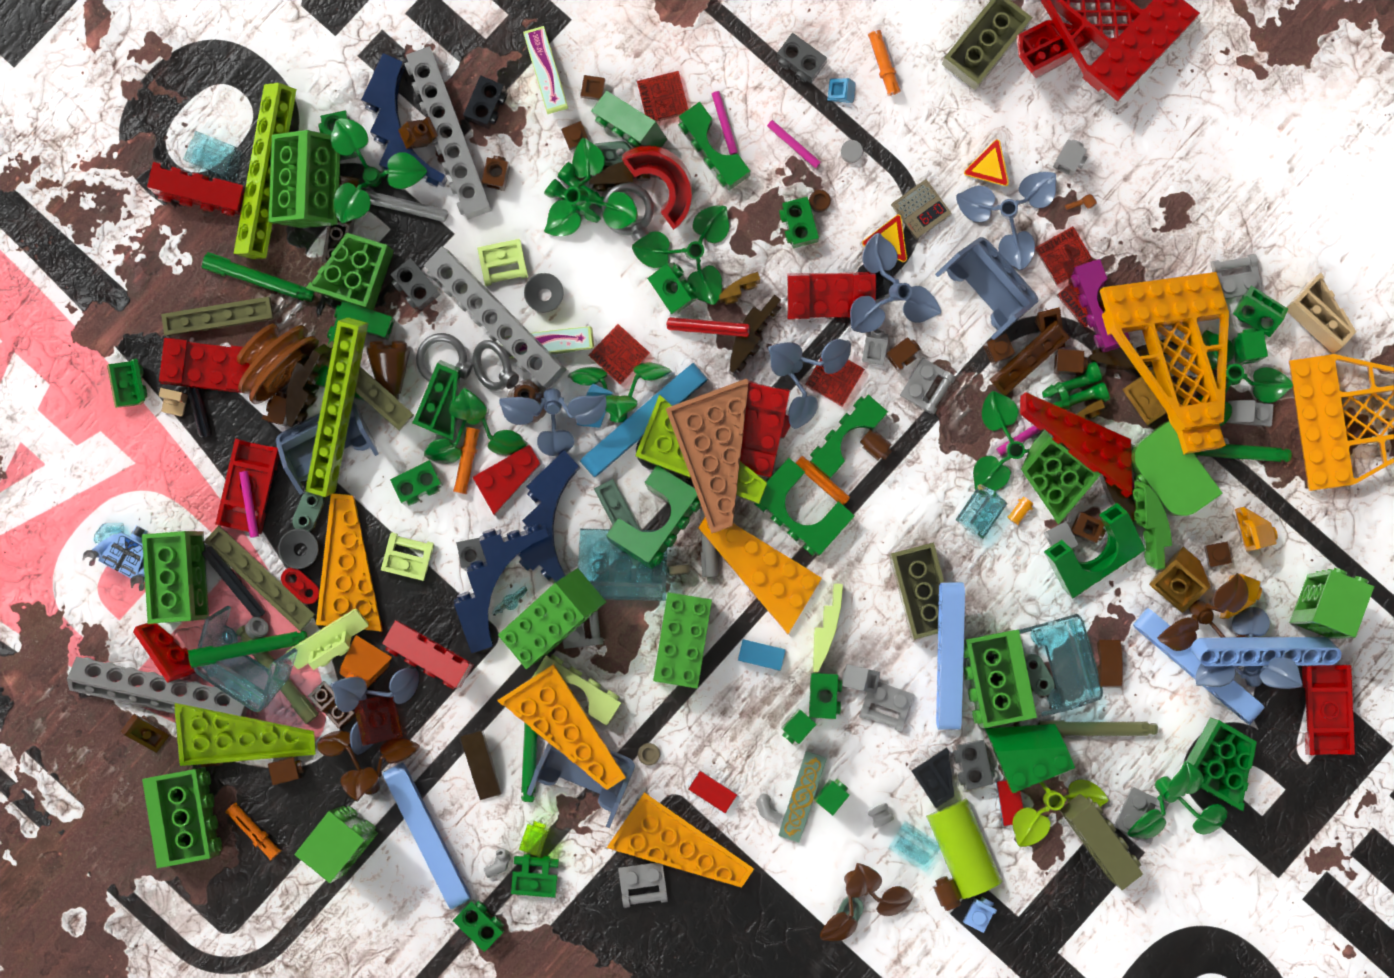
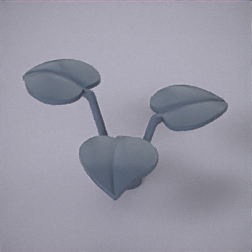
M1038 172L1027 176L1019 185V193L1025 199L1016 201L1006 199L1001 205L993 207L995 195L986 186H974L956 195L960 210L968 219L974 222L987 221L990 218L991 210H1000L1001 215L1005 219L1010 220L1013 235H1005L999 243L998 250L1007 262L1018 270H1023L1031 262L1035 252V242L1032 235L1027 231L1017 234L1013 218L1018 214V205L1024 204L1027 201L1034 208H1044L1051 204L1056 193V174L1052 172Z
M880 233L872 236L863 251L862 260L864 267L870 273L880 271L882 276L893 282V285L889 289L890 297L877 304L874 298L870 296H861L853 302L850 310L851 328L853 331L867 333L878 329L885 320V312L879 307L892 301H906L903 305V313L911 322L921 323L941 314L937 300L926 288L922 286L911 287L908 283H899L898 279H894L885 273L884 270H891L895 266L897 252L894 246Z
M835 339L829 342L822 351V361L820 362L802 357L801 346L793 342L779 343L768 347L773 373L777 376L788 374L802 392V397L794 398L789 407V423L793 429L800 428L808 423L815 416L818 409L817 399L812 395L807 396V392L794 373H798L802 369V362L824 366V371L827 374L838 372L849 359L851 352L849 340Z
M555 388L547 389L544 392V398H541L540 404L534 399L523 397L499 399L504 417L508 422L515 425L529 424L533 421V416L537 417L540 415L543 407L548 414H551L552 431H542L537 437L539 450L548 456L560 455L564 450L568 452L574 445V437L570 432L566 430L556 431L555 414L559 413L562 407L570 418L575 417L577 423L581 425L597 422L601 419L606 409L605 394L576 397L569 402L567 407L564 397H561V392Z
M1249 607L1234 616L1232 628L1238 635H1249V637H1253V635L1263 636L1270 628V620L1263 609ZM1285 657L1272 659L1269 665L1263 666L1262 669L1261 666H1244L1243 671L1238 666H1204L1200 664L1195 679L1196 686L1222 687L1234 680L1236 670L1242 679L1245 678L1246 684L1251 687H1257L1262 683L1274 688L1290 689L1302 687L1298 666L1293 660Z
M404 668L397 671L390 680L389 689L391 692L389 693L368 690L366 682L360 677H348L333 682L331 687L334 692L336 706L342 712L356 710V707L359 709L358 703L366 701V694L384 697L393 696L395 703H405L414 695L418 687L419 672L416 668ZM362 710L356 711L360 716L363 715L362 720L365 723H362V721L356 722L350 732L351 748L357 755L368 750L378 739L375 735L379 736L380 733L378 722L376 720L374 722V719L367 721L366 715L361 714L363 713Z

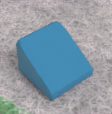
M850 78L830 79L827 100L853 103L856 83Z

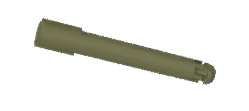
M246 625L236 630V635L241 637L240 640L242 642L253 640L246 634ZM268 651L252 654L292 704V708L305 724H308L318 716L319 713L305 695L301 694Z
M1039 720L1038 724H1056L1062 738H1065V736H1149V734L1155 735L1158 733L1157 723L1149 724L1148 722H1065L1064 720Z

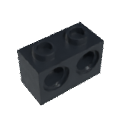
M480 75L463 114L465 120L486 129H490L492 124L495 125L499 117L497 112L500 104L504 105L508 93H506L505 86ZM493 89L497 91L496 95L492 98L485 96L488 90ZM486 109L488 114L485 117H478V111Z

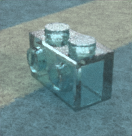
M979 484L955 520L968 532L984 539L1008 503L995 491Z

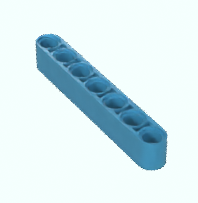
M695 363L689 365L580 460L582 465L594 478L597 477L644 435L659 395L674 406L684 402L708 378Z

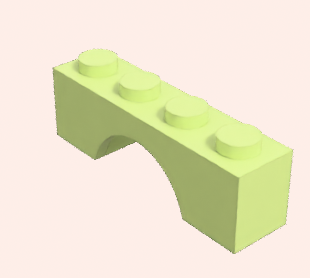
M552 655L551 658L545 656L533 677L554 664L566 683L574 684L585 692L589 701L588 714L607 726L621 705V702L618 701L620 696L610 690L607 693L599 689L601 684L591 678L588 681L581 677L582 672L572 666L570 669L562 665L564 661L557 656Z

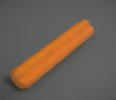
M801 456L796 461V464L805 471V474L834 500L839 501L843 506L848 502L850 497L804 456Z

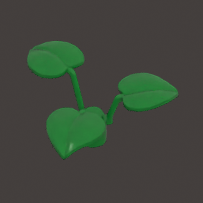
M338 119L335 122L331 134L333 149L343 156H350L356 152L365 168L363 172L365 183L358 185L357 188L351 183H345L335 193L334 209L342 224L358 219L369 211L371 206L370 196L366 191L361 190L362 188H368V186L372 188L378 187L382 179L385 178V175L389 174L388 183L390 186L396 189H406L418 183L426 175V168L414 156L404 152L394 154L387 164L389 170H385L383 173H380L375 167H369L359 150L368 144V134L363 126L350 119Z
M582 138L575 149L572 164L575 167L574 174L576 177L585 179L580 183H576L575 187H569L566 190L565 200H558L551 206L544 232L553 236H568L579 229L582 219L576 212L578 209L577 205H584L586 202L605 206L606 208L603 212L604 221L609 227L614 229H623L636 222L638 217L636 204L626 193H611L608 203L588 198V192L581 188V186L591 179V175L595 176L597 173L602 172L605 166V156L598 146L588 139Z
M711 206L695 216L692 228L695 233L701 236L698 241L691 242L686 248L668 250L670 246L669 239L663 233L657 231L649 232V234L640 238L632 245V250L637 259L651 268H661L667 264L668 254L685 253L688 259L696 260L698 271L692 272L688 276L687 282L692 283L695 287L697 300L711 305H715L719 300V295L722 291L721 274L712 265L701 269L700 258L705 251L702 244L704 238L709 243H718L727 236L729 221L726 206Z
M1208 330L1204 331L1202 339L1206 346L1219 344L1218 334ZM1229 339L1227 363L1232 361L1235 354L1234 345ZM1218 351L1207 352L1211 369H1217ZM1227 364L1226 367L1227 384L1225 395L1231 385L1239 384L1242 379L1249 385L1254 386L1253 394L1255 398L1263 403L1276 402L1293 387L1292 381L1286 375L1273 368L1263 367L1257 369L1253 374L1254 381H1251L1247 374H1244V369L1241 365ZM1200 396L1197 400L1201 402L1204 396ZM1226 401L1224 422L1219 424L1220 427L1230 419L1232 414V406Z
M652 362L636 365L634 367L636 375L634 376L628 396H606L605 410L610 414V420L622 423L628 419V412L636 408L637 400L632 395L638 379L642 378L646 381L660 379L670 374L672 370ZM583 367L568 375V378L570 377L577 384L590 386L601 383L603 388L608 390L604 380L607 377V372L601 368Z
M463 388L449 406L450 413L454 417L463 420L455 442L452 443L445 438L435 440L426 447L424 456L432 461L443 464L459 460L461 449L456 446L460 442L466 422L476 425L482 421L487 437L491 440L488 443V449L498 455H512L526 447L528 442L520 434L511 430H500L494 436L491 435L486 422V405L471 391Z
M991 391L984 400L981 412L982 420L985 426L992 431L1002 427L1009 440V443L1006 445L1007 456L1001 459L1000 462L994 456H984L975 463L973 478L974 488L978 493H990L1005 486L1009 481L1011 472L1008 467L1002 464L1011 458L1020 459L1030 450L1025 449L1021 442L1013 440L1005 426L1012 425L1016 421L1018 416L1016 404L1009 397L995 391Z
M1184 761L1180 771L1172 780L1168 776H1164L1155 782V789L1160 794L1157 799L1160 803L1161 812L1158 809H1153L1145 813L1130 828L1127 834L1130 837L1149 839L1158 835L1166 826V820L1163 818L1166 814L1164 801L1173 803L1178 799L1198 818L1192 827L1195 832L1202 835L1218 830L1227 819V810L1222 805L1214 804L1204 809L1200 815L1182 798L1186 794L1197 792L1204 782L1203 775L1199 769L1191 763Z

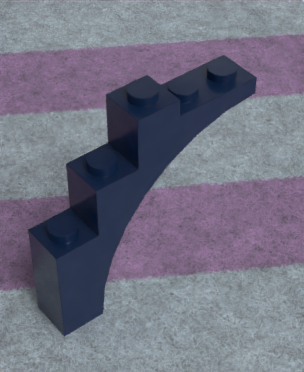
M383 53L361 99L366 110L375 114L379 112L370 133L374 137L375 142L383 146L386 143L388 144L379 162V166L383 169L382 173L385 170H389L387 164L394 154L404 152L414 156L426 168L427 173L423 178L426 179L425 182L436 188L438 185L445 187L448 180L446 175L430 167L413 149H406L398 131L401 128L398 114V94L406 67L402 61Z
M565 450L526 486L530 490L527 495L535 503L538 500L541 503L522 520L525 524L523 529L528 530V526L535 523L546 524L549 537L533 543L518 554L521 558L519 563L527 571L532 569L535 572L541 566L543 569L540 572L548 581L553 579L555 582L566 576L559 563L555 549V513L567 484L581 468Z
M535 523L528 526V530L522 532L514 530L507 533L506 537H503L501 529L496 531L495 528L484 531L483 535L480 536L479 541L486 562L478 560L471 563L470 567H467V575L474 593H461L454 600V606L471 653L492 647L493 640L489 628L488 610L496 582L505 567L520 552L533 543L549 537L546 524Z

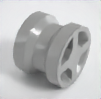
M887 802L867 811L868 815L873 819L874 828L894 820L893 815L888 811L889 806Z

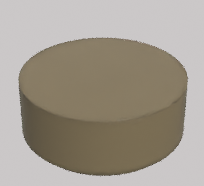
M646 743L639 748L638 758L644 765H653L660 758V750L655 744Z

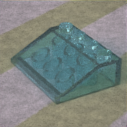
M580 528L578 568L604 599L666 601L667 550L664 552V558L661 563L655 565L653 569H650L641 562L634 566L630 555L609 542L606 534L610 529ZM640 530V531H642V532H654V531H657V530Z

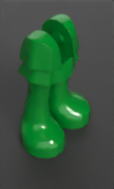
M570 162L563 166L557 176L561 182L570 187H575L576 183L581 182L575 176V167ZM554 179L548 185L544 194L549 198L558 197L565 200L567 189L557 179ZM586 185L581 186V188L588 192V198L599 201L604 200V197L600 196L597 191L594 192ZM586 202L584 205H577V211L580 215L585 216L586 220L598 223L601 220L600 216L589 208L592 203ZM595 204L602 209V205Z
M1096 362L1087 365L1084 374L1062 383L1051 384L1042 391L1043 399L1059 393L1062 400L1053 404L1063 409H1070L1073 405L1092 399H1102L1103 402L1110 400L1107 387L1103 382L1084 391L1068 395V392L1102 380L1101 372Z

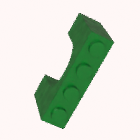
M342 301L341 306H337L334 318H336L335 324L328 331V344L331 341L334 342L339 320L351 318L368 323L366 334L389 340L395 319L391 316ZM326 365L318 372L320 376L315 383L322 388H325L329 370ZM355 392L354 398L365 401Z
M788 458L767 481L760 503H754V505L763 513L767 510L772 515L770 519L779 527L783 524L789 530L787 534L796 542L801 540L805 544L803 548L810 555L814 556L816 554L820 556L855 515L838 501L818 523L802 525L795 522L786 511L785 499L787 493L805 474V471Z
M658 465L644 483L649 491L670 504L671 515L666 525L654 532H642L618 518L606 534L611 544L650 569L661 563L664 558V552L668 547L670 548L677 540V534L681 529L684 530L687 527L690 516L701 507L695 488Z
M1118 503L1099 514L1107 531L1108 541L1105 549L1095 559L1087 562H1078L1073 550L1063 540H1060L1044 551L1060 585L1072 599L1146 550L1128 512Z

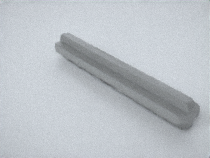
M366 191L370 196L372 205L445 222L448 216L446 209Z

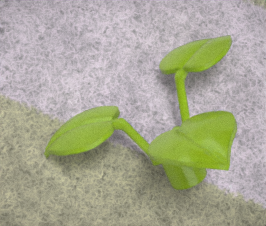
M1085 779L1071 782L1068 786L1069 795L1064 797L1057 791L1050 790L1043 781L1039 784L1046 791L1043 797L1046 806L1038 812L1033 808L1026 807L1020 809L1015 814L1012 823L1016 843L1019 847L1030 846L1039 842L1048 834L1050 820L1046 816L1041 815L1043 812H1048L1050 809L1060 810L1067 799L1070 802L1079 794L1086 799L1090 797L1093 802H1096L1101 807L1108 802L1106 794L1096 784Z

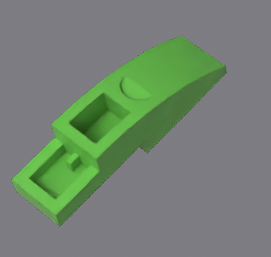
M1135 481L1133 497L1135 499L1136 511L1134 512L1136 524L1145 528L1143 532L1146 545L1144 558L1147 565L1157 570L1164 569V547L1172 546L1167 515L1162 503L1151 487L1140 481Z

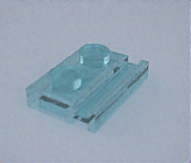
M195 131V135L191 139L183 160L225 177L237 148Z
M906 821L903 822L888 846V849L924 872H927L940 850L936 840Z

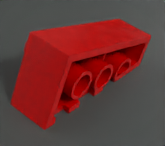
M153 162L147 188L157 195L159 200L164 202L176 200L179 201L180 205L192 207L195 204L201 206L200 209L213 212L214 209L222 210L221 213L224 215H241L245 187L237 183L217 178L209 181V177L202 174L192 173V176H189L187 172L179 168L172 167L171 170H166L160 163Z

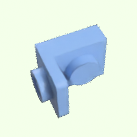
M981 897L980 900L974 898L963 923L984 933L993 913L995 914L997 911L992 907L994 903L984 897Z

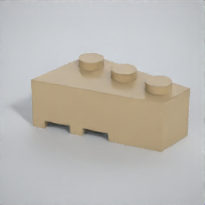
M1320 272L1288 304L1287 312L1333 354L1344 347L1356 333V330L1343 308L1340 309L1334 299L1333 291L1328 289L1323 280L1324 276Z

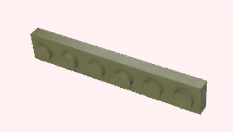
M218 525L204 540V543L212 546L232 569L299 631H302L316 616L311 609L284 587L269 570L221 526Z

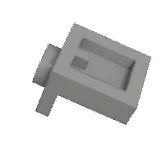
M879 329L866 333L862 362L884 365L888 334Z

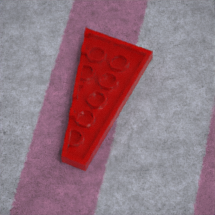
M1027 392L1020 396L1021 416L1039 430L1045 429L1053 436V441L1057 444L1063 443L1069 448L1068 452L1093 472L1098 471L1105 476V481L1109 485L1115 484L1122 490L1121 494L1127 498L1132 495V451L1130 438Z

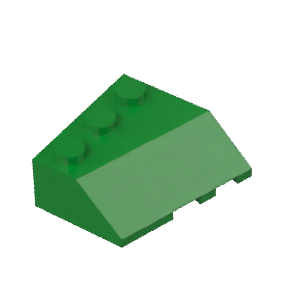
M1210 717L1186 761L1197 767L1202 773L1204 782L1201 789L1243 811L1245 791H1247L1249 784L1247 783L1249 771L1252 768L1257 742L1224 722Z
M1056 724L985 728L1009 790L1012 793L1075 768Z

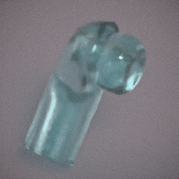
M124 523L102 524L94 534V543L99 544L112 534L124 533Z

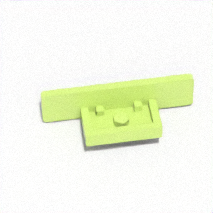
M353 609L287 650L285 656L297 669L307 664L313 670L320 666L324 667L334 657L344 655L350 648L351 637L367 628L369 623L358 609Z

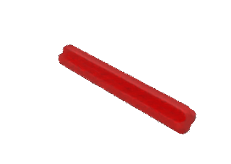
M669 317L666 322L667 329L673 331L748 337L750 334L749 324Z

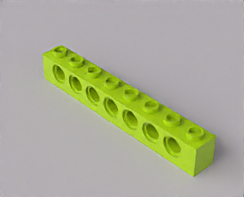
M281 83L265 84L263 88L235 242L234 254L250 259H266L273 224L269 222L272 135L289 133L297 89Z
M345 318L337 323L306 492L323 497L336 492L368 323Z

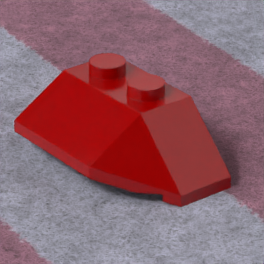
M1046 20L1018 34L1016 37L1019 58L1035 78L1063 65L1073 57L1052 20ZM1064 23L1070 35H1073L1078 30L1075 26ZM1083 33L1074 40L1079 51L1092 42Z

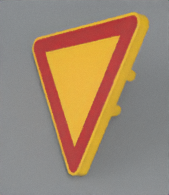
M996 139L964 171V174L1008 186L1009 179L1000 140Z
M899 214L862 241V245L865 247L872 236L880 233L894 246L897 252V260L901 262H906L907 260L902 219Z

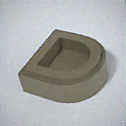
M690 564L667 567L668 575L690 574Z

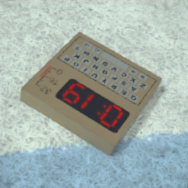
M927 179L891 203V207L897 215H901L902 222L916 240L952 214Z

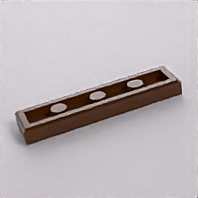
M1054 321L989 380L1002 395H1007L1070 339V336Z

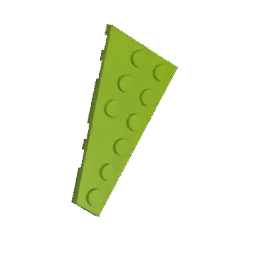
M659 395L635 457L691 478L666 408L672 405ZM740 462L736 496L759 504L767 482Z
M175 703L180 766L316 755L314 731Z

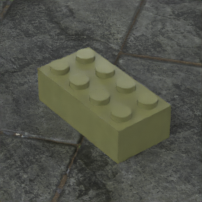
M990 0L944 57L942 65L976 91L1016 42L1017 35L1024 32L1029 26L1033 17L1011 0Z
M934 542L889 554L911 640L938 634L939 585L945 582Z
M1079 794L1059 810L1107 878L1119 889L1124 890L1143 875L1139 869L1142 866L1139 860L1127 850L1129 847L1121 837H1118L1115 833L1116 828L1109 820L1105 819L1102 815L1104 812L1096 802H1093L1090 797L1086 799Z

